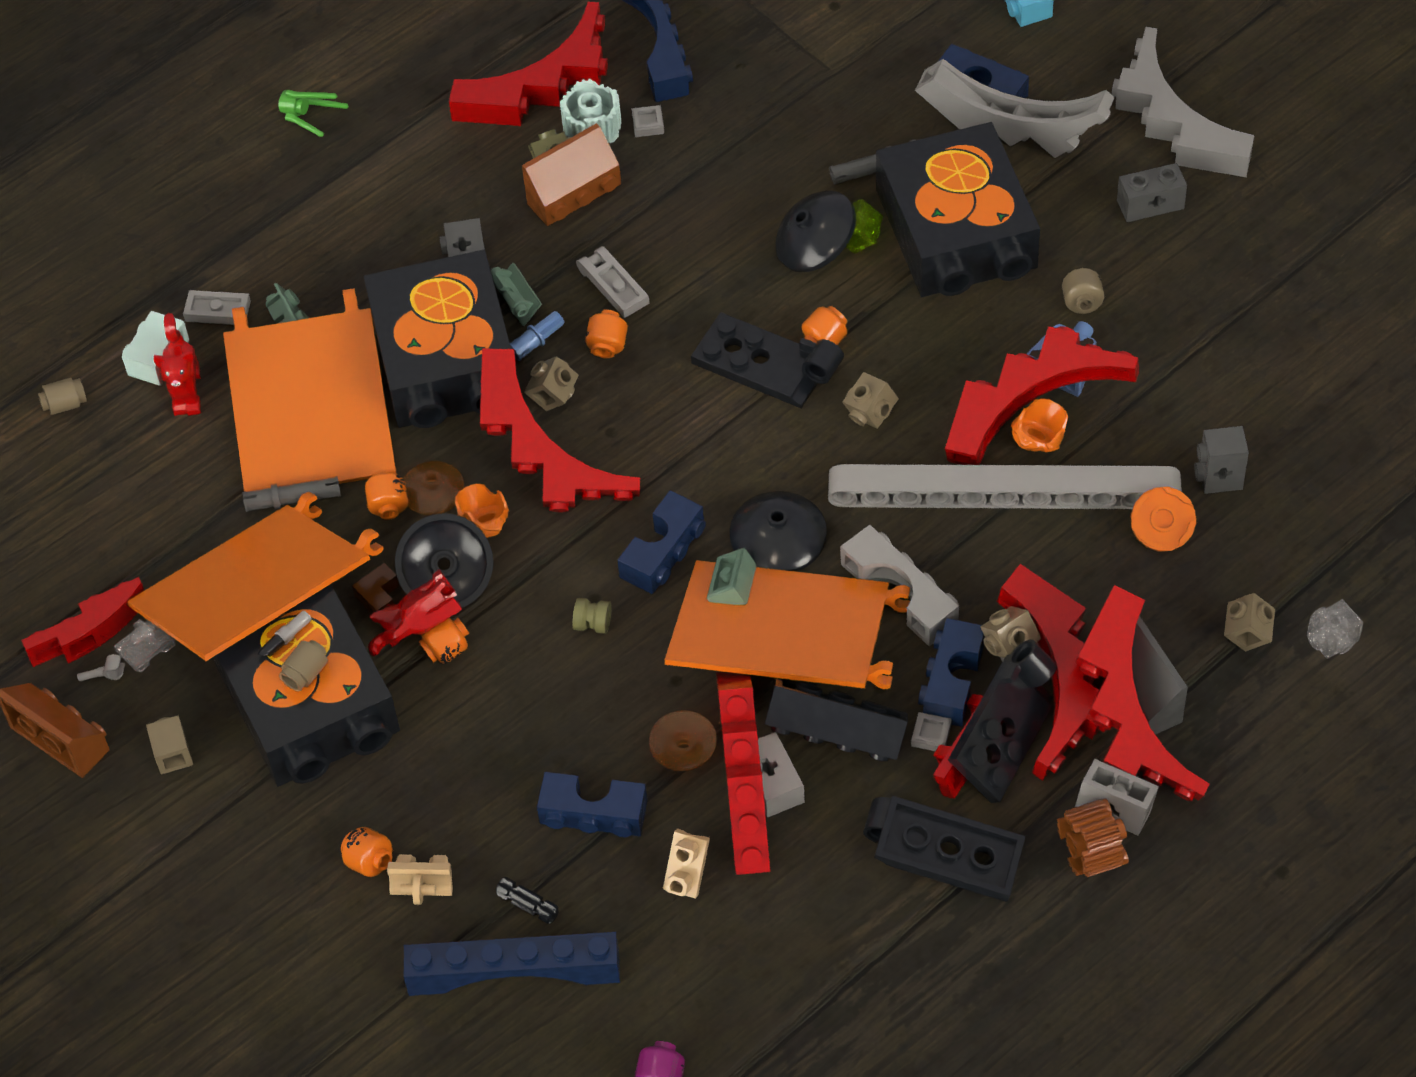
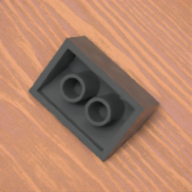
M1139 616L1132 646L1133 680L1141 709L1150 728L1156 735L1182 723L1188 687Z

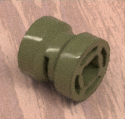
M578 597L573 611V630L585 631L587 628L594 629L596 633L607 634L611 620V602L600 600L598 603H591L587 598Z

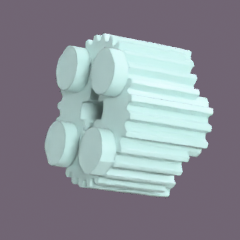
M591 78L588 81H585V79H582V82L576 81V84L573 86L574 88H571V92L567 91V95H564L563 100L560 101L562 125L565 135L573 137L597 123L601 127L608 143L615 142L619 137V129H621L620 103L617 90H613L608 86L604 87V84L599 86Z

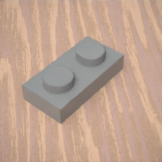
M189 290L183 312L185 322L234 325L232 308L244 307L245 314L248 315L251 303L250 296L245 293Z

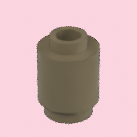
M70 377L42 385L43 392L38 393L42 410H49L51 415L79 408L81 403L87 402L80 378L72 380Z
M310 640V642L301 641L282 664V671L279 674L280 679L295 691H301L303 687H308L328 662L325 648L314 640Z

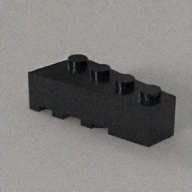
M776 678L767 709L765 725L771 726L770 729L780 734L789 735L791 731L804 735L803 738L813 743L821 744L824 740L836 743L838 749L846 752H856V749L869 752V756L873 759L888 761L889 758L897 760L908 722V713L869 700H862L860 705L854 703L855 698L848 693L836 690L830 691L827 694L822 692V689L814 682L803 681L794 683L788 681V679Z

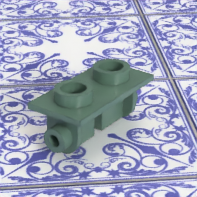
M512 263L507 270L494 267L491 270V275L495 286L511 308L512 314L517 317L522 326H525L541 307L542 303L515 263Z
M275 283L274 286L278 292L270 294L266 298V307L276 323L308 319V316L301 309L299 310L297 306L300 304V300L290 288L285 290L278 283Z

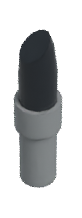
M302 610L286 626L283 625L274 633L275 635L259 650L258 655L270 657L283 645H287L295 638L294 635L312 620L310 615Z

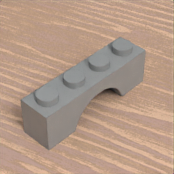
M868 525L840 546L841 565L856 579L883 581L897 586L906 585L910 587L909 597L911 601L907 607V626L928 646L934 643L937 630L944 629L946 618L959 619V604L950 593L945 594L928 573H922L905 552L900 553L883 532L878 533L871 525Z

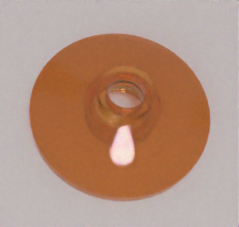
M441 461L421 463L412 468L404 477L408 494V507L414 512L423 515L442 514L456 506L455 496L464 488V480L461 473L454 466Z
M686 710L671 712L661 717L654 724L649 735V747L653 757L664 767L676 771H687L702 766L712 757L717 744L716 732L711 722L699 713ZM681 744H687L689 746L686 748H678V746Z

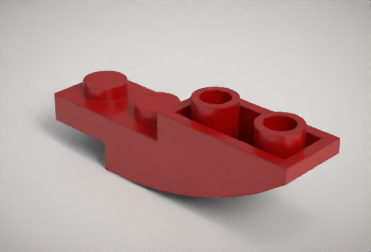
M140 578L122 582L115 588L89 597L87 600L78 603L82 614L67 618L57 625L43 631H37L31 636L22 639L21 641L32 666L35 667L64 654L67 662L70 663L85 656L115 636L137 614L135 610L128 606L127 601L144 591Z

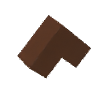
M383 563L353 584L352 587L355 597L372 614L375 611L383 610L386 605L394 604L393 599L388 594L398 588L399 583L397 575Z

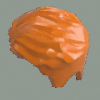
M1045 398L1035 399L1027 408H1023L1021 413L1013 420L1011 425L1013 439L1019 447L1028 451L1052 452L1058 450L1064 437L1068 414L1060 404L1053 400Z
M475 483L464 487L455 496L458 516L473 522L481 529L486 538L499 534L508 518L509 512L507 502L501 491L498 490L497 494H494L484 484Z

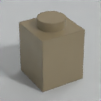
M179 715L171 718L164 717L146 725L154 758L161 775L193 765Z

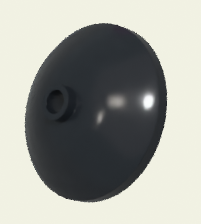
M821 191L797 202L784 216L778 228L775 249L779 260L787 268L795 272L814 271L833 261L847 246L855 229L856 211L851 201L840 192Z
M785 491L767 492L749 499L736 511L730 525V542L733 551L745 548L756 563V567L797 572L806 568L819 557L827 537L826 522L818 507L801 495Z
M442 513L420 519L404 533L396 550L395 570L402 589L408 594L410 591L430 581L433 574L440 569L438 561L445 558L449 560L450 567L447 570H441V572L455 589L457 595L454 598L460 603L462 608L468 606L484 592L492 575L493 554L488 539L473 522L458 515Z

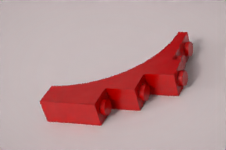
M587 2L583 17L573 33L556 50L540 61L521 70L501 76L482 79H454L449 98L452 121L521 126L523 115L529 112V104L560 107V101L563 95H567L566 92L569 89V85H575L576 81L582 82V79L588 81L591 78L592 81H595L600 86L601 77L607 75L608 59L603 58L601 37L599 36V32H604L605 15L600 14L599 2Z
M1048 326L1038 360L1024 353H1018L1017 355L1007 353L997 387L982 380H977L976 382L966 380L945 446L947 461L962 465H980L988 445L1001 426L1020 408L1038 396L1061 386L1088 380L1113 379L1136 382L1139 374L1138 357H1134L1125 351H1117L1116 353L1106 351L1093 344L1082 346L1079 333L1073 329L1064 326L1058 328Z
M482 348L481 430H485L488 435L494 436L506 435V431H512V469H518V472L522 474H535L537 469H543V507H549L551 512H568L569 507L575 508V495H582L583 500H600L601 496H614V500L631 501L633 496L640 495L639 477L614 475L590 467L568 455L549 439L534 420L523 399L516 375L514 349Z
M1020 564L1001 587L997 602L1005 609L1014 606L1029 611L1041 637L1036 643L1057 664L1056 671L1051 677L1055 702L1052 732L1032 770V774L1043 781L1050 771L1054 774L1058 772L1066 760L1063 754L1069 747L1075 749L1084 735L1092 740L1099 730L1105 733L1107 729L1095 724L1092 721L1094 717L1087 714L1099 689L1091 685L1096 678L1083 673L1080 670L1081 666L1075 663L1084 645L1077 637L1086 624L1082 621L1086 608Z
M1114 585L1075 661L1076 664L1081 666L1080 670L1086 675L1093 678H1098L1100 675L1105 678L1087 713L1094 717L1092 721L1098 726L1107 730H1111L1112 727L1118 729L1102 762L1136 776L1139 770L1143 772L1142 777L1147 781L1159 786L1163 782L1175 788L1173 793L1187 801H1192L1194 798L1199 801L1205 795L1209 783L1187 770L1165 749L1150 728L1138 701L1133 680L1132 646L1136 623L1145 600Z
M719 671L716 672L735 872L736 875L770 872L763 780L751 675Z

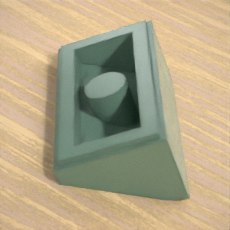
M745 548L717 557L706 598L709 602L746 605L748 603L756 563Z

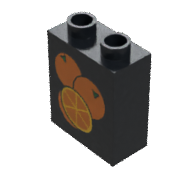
M992 122L876 150V191L921 297L937 293L954 296L963 293L972 284L996 278L1012 281L1025 276L1031 269L1038 268L1040 227Z
M485 249L363 275L398 428L411 425L418 428H431L442 423L447 417L474 411L480 414L482 348L511 349Z
M331 584L213 657L215 665L277 787L292 780L299 784L314 781L328 770L331 762L353 752L359 755L375 753L388 744L393 734L400 731L392 696ZM302 610L310 615L312 620L294 635L295 638L287 645H283L270 657L258 655L259 650L275 635L274 633L283 625L286 626ZM310 640H314L325 648L328 662L308 687H303L301 691H295L280 679L281 666L301 641L310 642Z

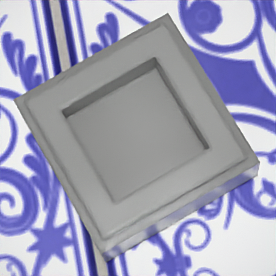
M661 105L631 108L635 137L664 134Z
M919 712L911 739V747L936 751L939 745H946L952 719Z

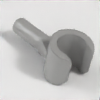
M108 655L104 667L78 673V681L103 676L111 680H118L123 675L125 663H120L121 657L119 655Z

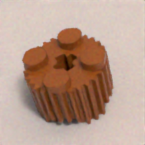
M1106 798L1065 811L1064 817L1057 819L1058 833L1060 839L1066 838L1067 847L1072 856L1067 859L1069 866L1072 867V871L1075 872L1076 876L1085 874V876L1090 877L1129 863L1127 852L1121 843L1122 839L1127 838V831L1120 818L1115 819L1112 817V809Z

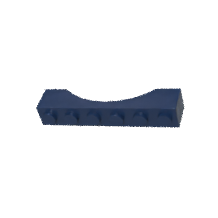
M622 0L640 11L652 24L657 35L654 50L647 60L648 82L655 102L689 95V83L693 82L690 65H684L683 61H686L685 51L682 44L677 45L676 41L679 40L675 23L670 24L669 22L671 20V12L668 3L663 4L662 0Z
M616 932L404 945V980L409 996L445 994L455 988L474 982L505 977H548L568 980L583 985L620 983L619 948Z

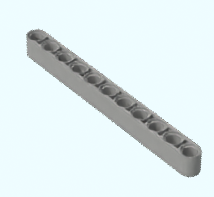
M841 464L833 466L829 470L828 500L837 507L1133 509L1134 503L1148 490L1157 487H1171L1182 492L1181 473L1177 468L1171 466Z

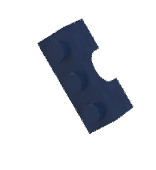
M951 44L939 59V61L942 59L946 60L960 72L983 85L1006 94L1025 99L1028 97L1029 76L1018 70L1006 67L992 59H987L954 44Z
M672 491L667 493L653 512L654 532L663 535L664 538L657 542H646L634 537L617 560L619 577L651 594L655 592L659 585H664L667 582L672 567L677 561L680 562L684 559L689 544L694 538L701 536L706 524L703 516V506Z
M946 618L944 629L937 630L934 649L938 651L936 658H929L926 670V677H930L928 686H921L918 704L923 705V713L951 718L952 725L963 727L968 708L967 702L970 699L971 681L958 679L951 673L959 669L978 671L985 645L983 641L985 636L980 627L982 625Z
M544 772L537 804L540 824L553 829H561L563 827L576 828L586 833L601 831L613 833L620 837L641 836L648 801L646 784L612 780L609 793L599 801L590 802L580 797L581 791L578 776Z

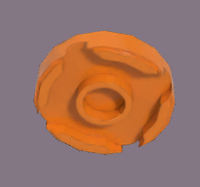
M1171 487L1153 488L1144 492L1134 503L1130 515L1131 529L1136 539L1146 548L1157 552L1173 551L1183 546L1193 535L1196 526L1194 506L1191 500L1180 490Z

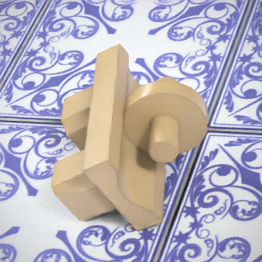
M681 829L674 831L663 886L664 890L679 896L697 898L710 841L709 837L692 835Z
M399 854L396 862H388L387 873L389 875L390 895H412L414 905H421L424 895L452 896L451 863H448L446 855H433L429 863L416 862V858L412 855Z

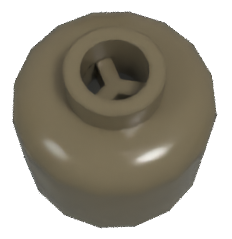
M1080 268L1069 272L1064 277L1062 290L1065 304L1069 310L1078 314H1087L1097 310L1102 305L1104 291L1101 277L1096 271Z

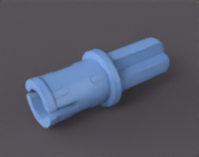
M552 312L535 326H527V331L510 343L511 349L515 351L516 360H522L534 348L545 345V339L564 325L565 322L558 312Z

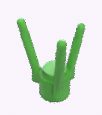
M284 90L282 92L278 105L279 111L286 114V121L294 122L319 137H323L324 133L298 116L305 115L309 105L347 109L349 106L347 103L321 100L336 99V93L297 92L292 90Z

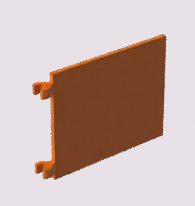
M355 288L342 290L345 304V312L260 327L249 328L244 307L232 308L235 329L223 332L244 491L271 488L272 484H277L279 487L334 478L338 476L339 484L369 479L375 472L380 470H392L396 473L371 308L362 310L358 308Z
M306 492L301 495L294 508L289 505L282 507L131 598L127 603L130 608L207 661L370 560L369 555H379L384 548L376 542L370 545L371 541L379 536L378 532L373 529L364 530L357 543L353 545L313 521L312 519L322 514V509L315 505L309 509L310 504L318 498L313 493Z
M696 560L667 650L665 665L865 688L866 682L870 681L878 688H891L893 676L882 674L891 675L893 663L890 661H879L871 665L884 606L889 605L897 612L906 613L910 601L899 598H909V586L898 585L889 590V582L756 567L746 605L709 602L706 598L716 562Z

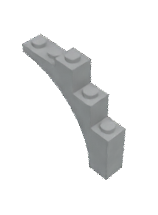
M1146 27L1143 38H1137L1134 55L1138 56L1137 60L1132 59L1130 69L1123 68L1120 79H1114L1111 95L1116 97L1115 109L1142 113L1141 124L1146 125L1145 137L1172 141L1171 152L1176 153L1175 163L1178 166L1247 177L1254 135L1231 130L1212 122L1185 104L1166 82L1159 67L1155 47L1157 28Z
M944 59L924 70L915 89L919 95L959 129L992 122L998 136L1009 146L1021 140L1026 141L1031 137L1054 158L1065 152H1072L1079 144V135H1082L1095 124L1100 125L1105 122L1111 113L1109 109L1114 100V96L1107 90L1090 97L1070 101L1025 99L983 85L963 74Z

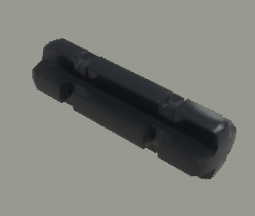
M508 877L501 878L495 888L496 894L505 900L511 899L512 904L533 916L538 914V919L547 924L553 923L559 913L556 904L549 900L542 901V896L522 885L516 886V882Z

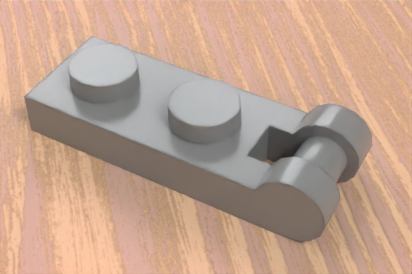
M601 246L594 251V255L588 258L584 256L576 261L581 274L590 279L624 318L650 304L647 293L605 247Z

